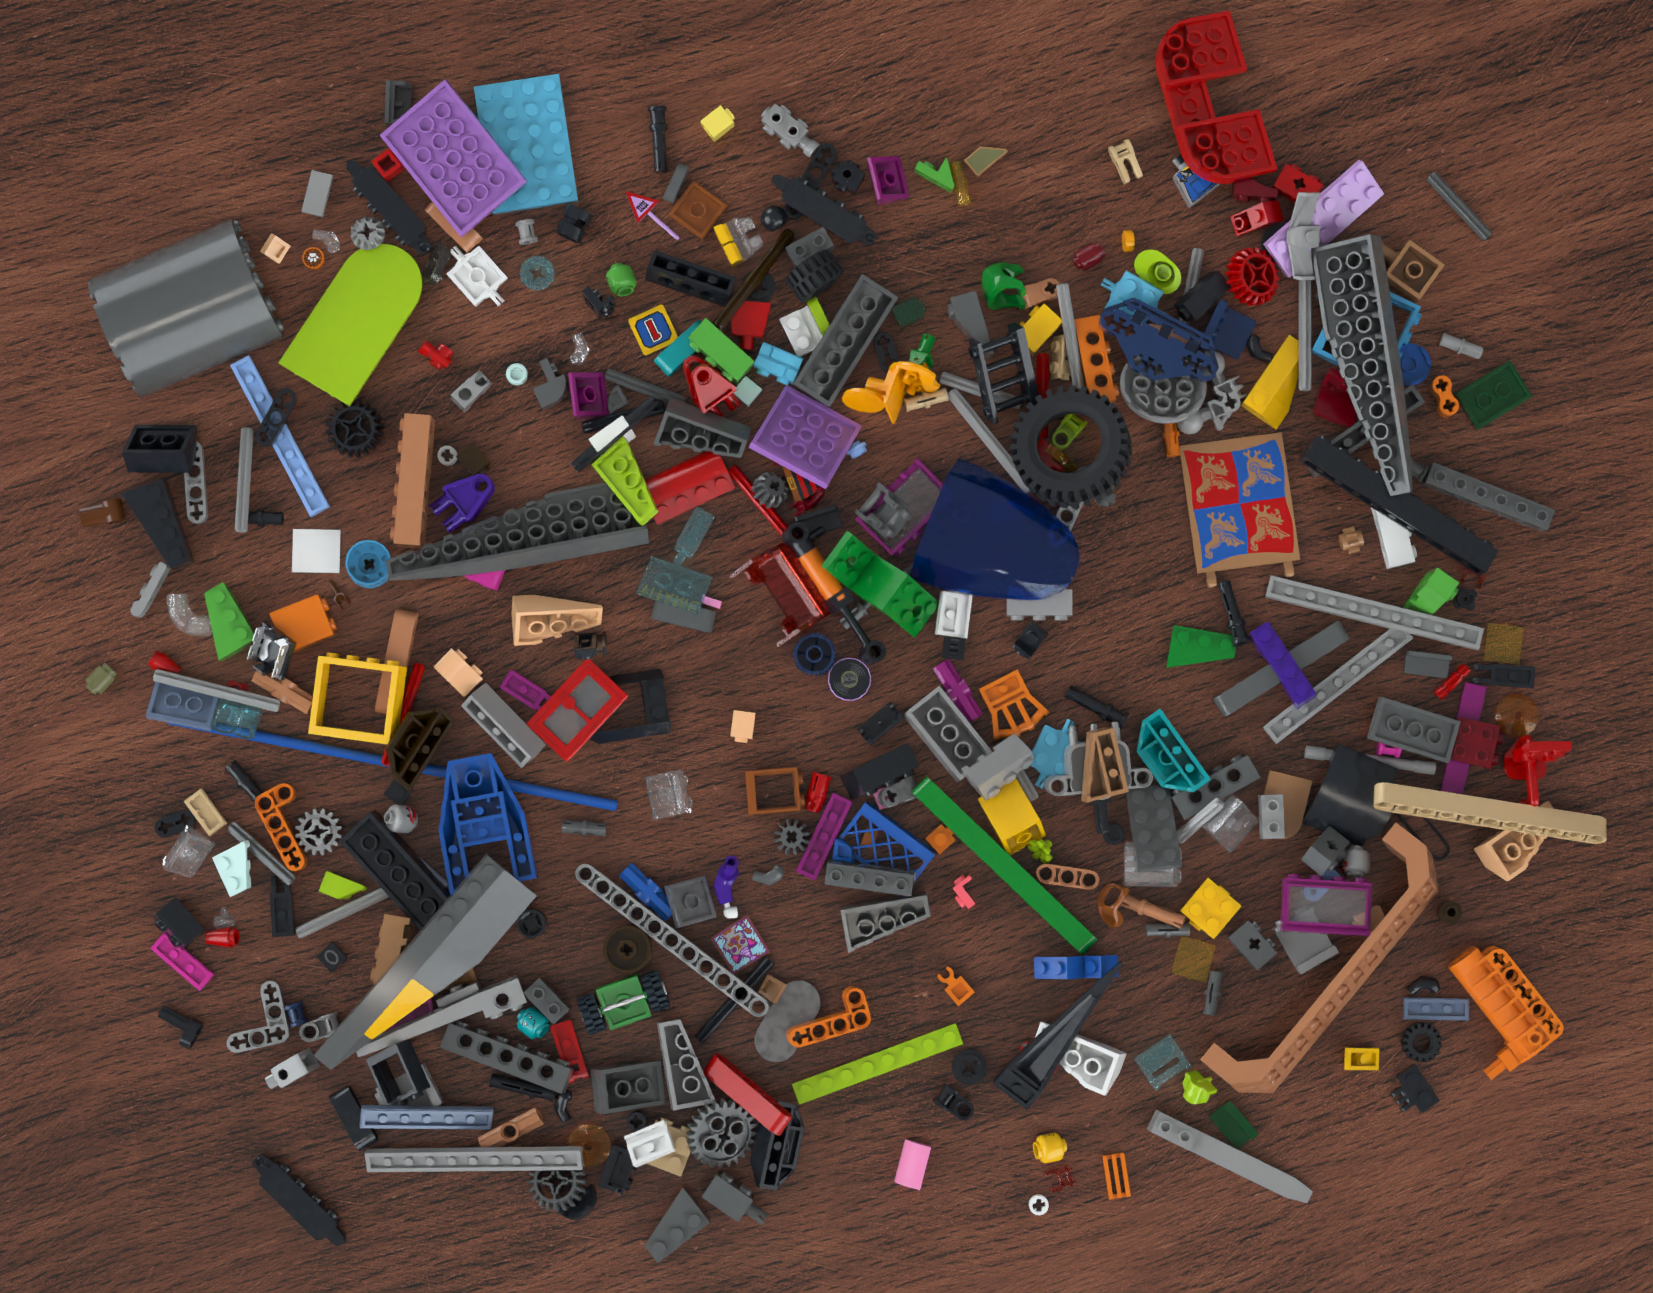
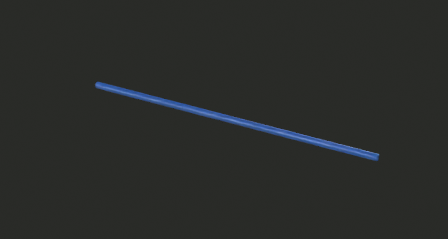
M213 722L211 731L168 723L169 725L385 766L381 763L383 757L381 754ZM428 764L422 774L446 778L447 767ZM506 779L511 790L514 792L612 811L617 810L618 800Z

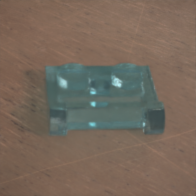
M1170 1034L1133 1058L1155 1091L1161 1088L1160 1085L1182 1070H1188L1192 1067ZM1175 1057L1179 1059L1180 1062L1157 1078H1154L1153 1072Z

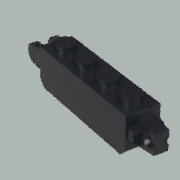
M350 160L346 163L347 171L354 178L351 180L354 185L352 190L360 199L363 196L367 199L369 203L366 206L374 215L378 212L383 217L380 221L388 230L392 228L397 233L395 238L402 246L407 244L410 249L413 247L423 257L427 255L433 247L425 236L427 235V228L374 167L363 169L355 160Z
M779 174L773 175L771 183L783 192L781 194L783 203L847 243L856 240L869 246L874 243L877 234L866 225L867 222L863 221V215L855 210L850 213L844 209L846 206L844 203L837 199L831 201L826 198V192L818 187L813 190L808 186L809 182L800 176L797 179L792 177L789 180Z
M263 1153L252 1162L261 1175L259 1185L315 1240H323L326 1237L335 1246H341V1244L345 1243L347 1237L338 1226L340 1223L337 1219L339 1215L332 1208L327 1209L322 1204L323 1199L314 1192L312 1194L306 1188L308 1185L300 1177L296 1179L290 1173L292 1169L285 1162H274Z

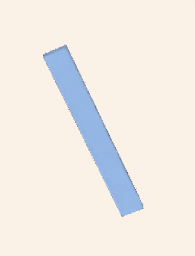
M248 355L230 366L260 423H262L274 400L251 356ZM274 412L271 415L272 423L278 424L282 421L283 417L280 412ZM267 423L266 426L269 427V430L266 434L269 440H271L272 437L269 435L271 429H273L276 432L277 428H274ZM285 424L273 447L310 517H313L330 508V505L287 424Z

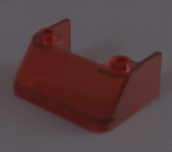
M780 543L755 556L729 575L733 579L744 573L747 580L753 584L763 582L786 616L781 622V630L786 637L775 644L777 648L796 638L830 615V612L823 603L826 600L791 547L785 543Z

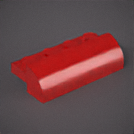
M712 451L702 452L645 479L659 511L653 516L657 525L735 489L721 456L713 454Z

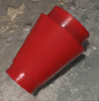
M158 650L155 651L147 664L154 671L160 669L178 674L181 670V667L168 655Z
M232 926L207 931L205 934L206 944L233 948V946L239 944V931Z

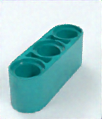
M700 319L655 358L654 362L668 377L683 366L687 357L697 353L689 346L690 341L688 337L702 322Z

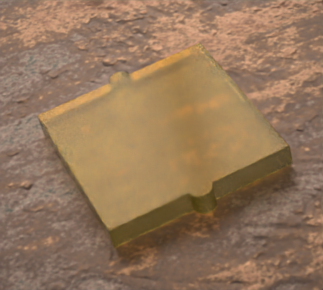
M1487 623L1483 661L1520 665L1524 627L1511 626L1507 623L1503 625Z
M1181 936L1171 973L1184 976L1187 980L1192 978L1206 982L1216 945L1201 942L1200 939L1194 940Z

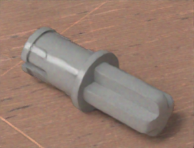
M1445 332L1439 343V346L1454 350L1458 355L1462 353L1475 359H1480L1483 353L1482 347L1465 341V338L1459 339Z

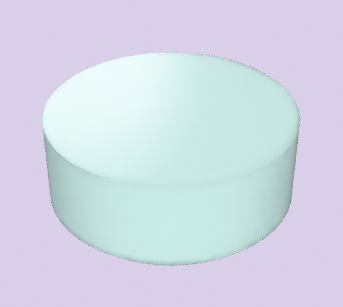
M515 363L507 368L506 378L512 385L520 386L527 381L528 371L522 364Z

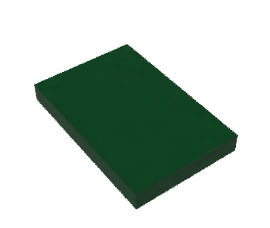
M1510 360L1454 394L1476 431L1533 397Z

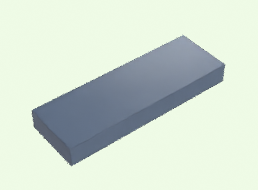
M1403 997V1019L1469 1021V998Z

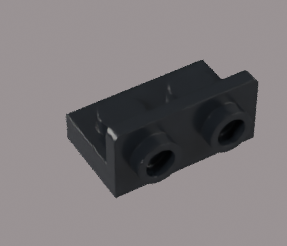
M587 286L582 290L583 300L599 319L602 316L606 318L615 311L616 302L613 295L602 301L603 297L596 289L591 290Z

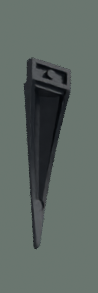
M1119 961L1016 1054L993 1080V1084L1027 1110L1043 1092L1079 1030L1121 968L1122 961Z

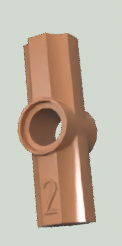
M256 670L251 680L252 682L269 691L273 697L285 704L289 703L307 715L310 713L313 695L300 689L297 684L287 678L280 681L276 677L271 678L272 673L263 676Z
M534 1107L479 1136V1144L481 1147H501L545 1124L543 1116L537 1107ZM508 1125H512L516 1129L514 1136L507 1133L506 1127Z

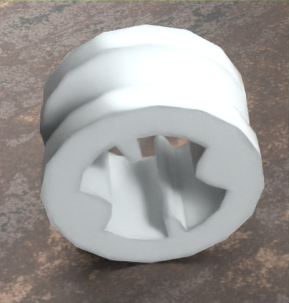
M443 446L437 455L443 465L451 466L456 463V456L458 454L453 447ZM446 450H450V453L454 455L452 460L449 458V462H446L445 458L442 457L443 452L446 454Z
M1037 1194L1030 1198L1029 1208L1033 1214L1043 1215L1047 1212L1049 1204L1045 1196ZM1037 1199H1041V1203L1045 1202V1206H1042L1040 1211H1037L1036 1207L1033 1208V1204L1036 1203Z

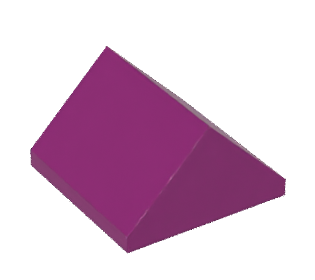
M900 156L867 158V167L877 206L909 198Z
M568 373L575 419L609 415L604 373Z

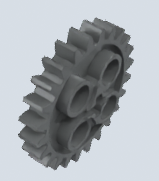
M722 1098L720 1104L714 1099L712 1106L705 1103L704 1111L698 1108L697 1110L700 1115H692L695 1122L688 1123L691 1131L686 1132V1135L690 1138L686 1142L691 1146L689 1150L694 1154V1157L700 1160L703 1165L708 1163L711 1168L714 1167L715 1163L719 1168H722L723 1163L730 1167L731 1160L738 1163V1156L745 1158L746 1156L743 1152L745 1150L751 1151L748 1144L755 1141L751 1137L756 1135V1131L753 1129L757 1126L753 1121L754 1117L738 1103L735 1104L733 1099H730L727 1103ZM719 1118L716 1123L711 1124L714 1119ZM738 1123L735 1128H731L733 1124ZM712 1138L709 1143L705 1144L707 1139ZM728 1143H731L728 1148H724Z

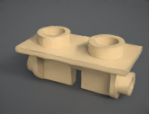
M1064 335L1055 336L1051 343L1052 362L1049 366L1050 380L1059 378L1061 380H1069L1071 373L1069 361L1065 360L1068 357Z

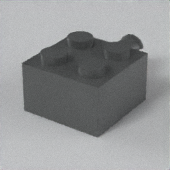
M723 1171L722 1174L717 1172L703 1192L702 1198L737 1222L746 1214L762 1226L765 1222L763 1218L767 1219L769 1213L753 1203L754 1196L752 1195V1190L744 1184L739 1186L734 1183V1177Z

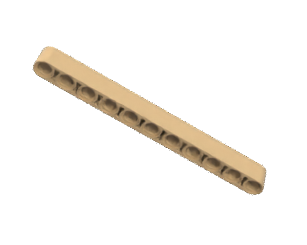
M1382 782L1374 785V808L1380 811L1591 844H1601L1607 840L1606 818L1602 816L1539 806L1534 807L1532 805Z

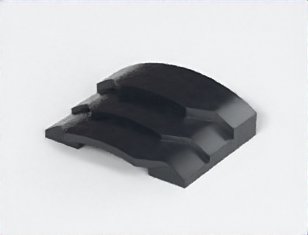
M1336 743L1328 761L1330 764L1313 803H1309L1302 823L1322 832L1331 826L1351 844L1363 846L1366 839L1382 834L1392 812L1380 811L1374 808V785L1382 782L1395 784L1394 777L1397 768L1340 743Z

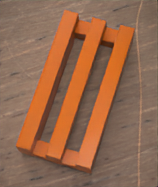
M1124 1152L1102 1155L1109 1200L1131 1197ZM1116 1158H1120L1125 1188V1192L1122 1193ZM1107 1159H1112L1117 1191L1115 1194L1112 1192Z

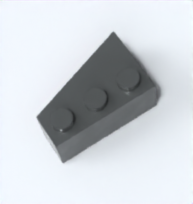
M685 1186L682 1187L644 1245L657 1263L711 1221Z

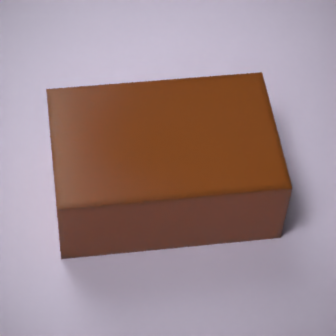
M873 831L875 841L879 831ZM871 832L864 833L861 846L872 844Z

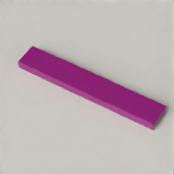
M1464 682L1456 720L1462 717L1479 721L1486 692L1485 686ZM1450 759L1449 763H1446L1440 791L1463 795L1469 764Z

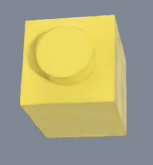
M720 105L703 118L700 123L715 142L734 127L733 119L735 117L728 108L724 110Z

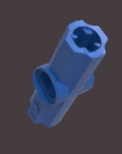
M631 863L619 877L635 891L634 894L646 906H650L666 922L672 916L667 896L651 878H647L636 865Z

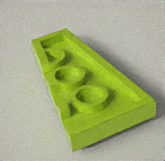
M622 436L591 465L638 523L643 526L659 511L627 439Z

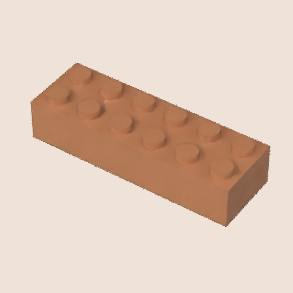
M405 413L404 419L401 418L400 431L403 433V438L398 442V453L401 454V461L396 464V475H399V483H395L394 496H397V505H393L392 518H395V527H391L390 539L398 547L422 549L423 545H425L436 421L431 415Z

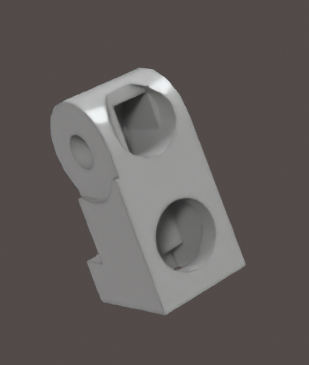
M479 370L451 394V400L465 413L489 389L492 382Z

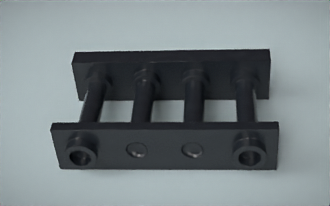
M1016 322L1007 325L1009 330L1007 336L988 343L981 344L974 338L968 339L970 344L968 352L974 362L983 402L982 414L985 419L994 424L999 423L998 412L1022 403L1027 405L1031 402L1035 406L1037 404L1035 397L1039 395L1025 329ZM1008 344L1012 345L1013 353L1011 356L986 365L984 353ZM1012 364L1016 365L1017 373L1015 376L990 385L988 373ZM1020 384L1022 392L1019 396L997 404L994 403L992 393Z

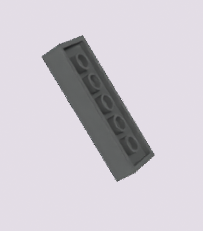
M861 274L793 382V385L829 408L898 297Z

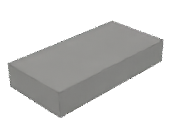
M314 170L311 171L302 213L324 217L333 175Z

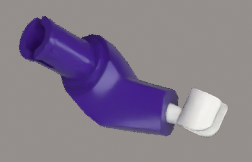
M735 856L726 857L724 864L718 869L714 883L719 905L724 904V916L726 918L738 917L737 906H730L729 903L734 901L731 887L739 875L737 868L739 861Z

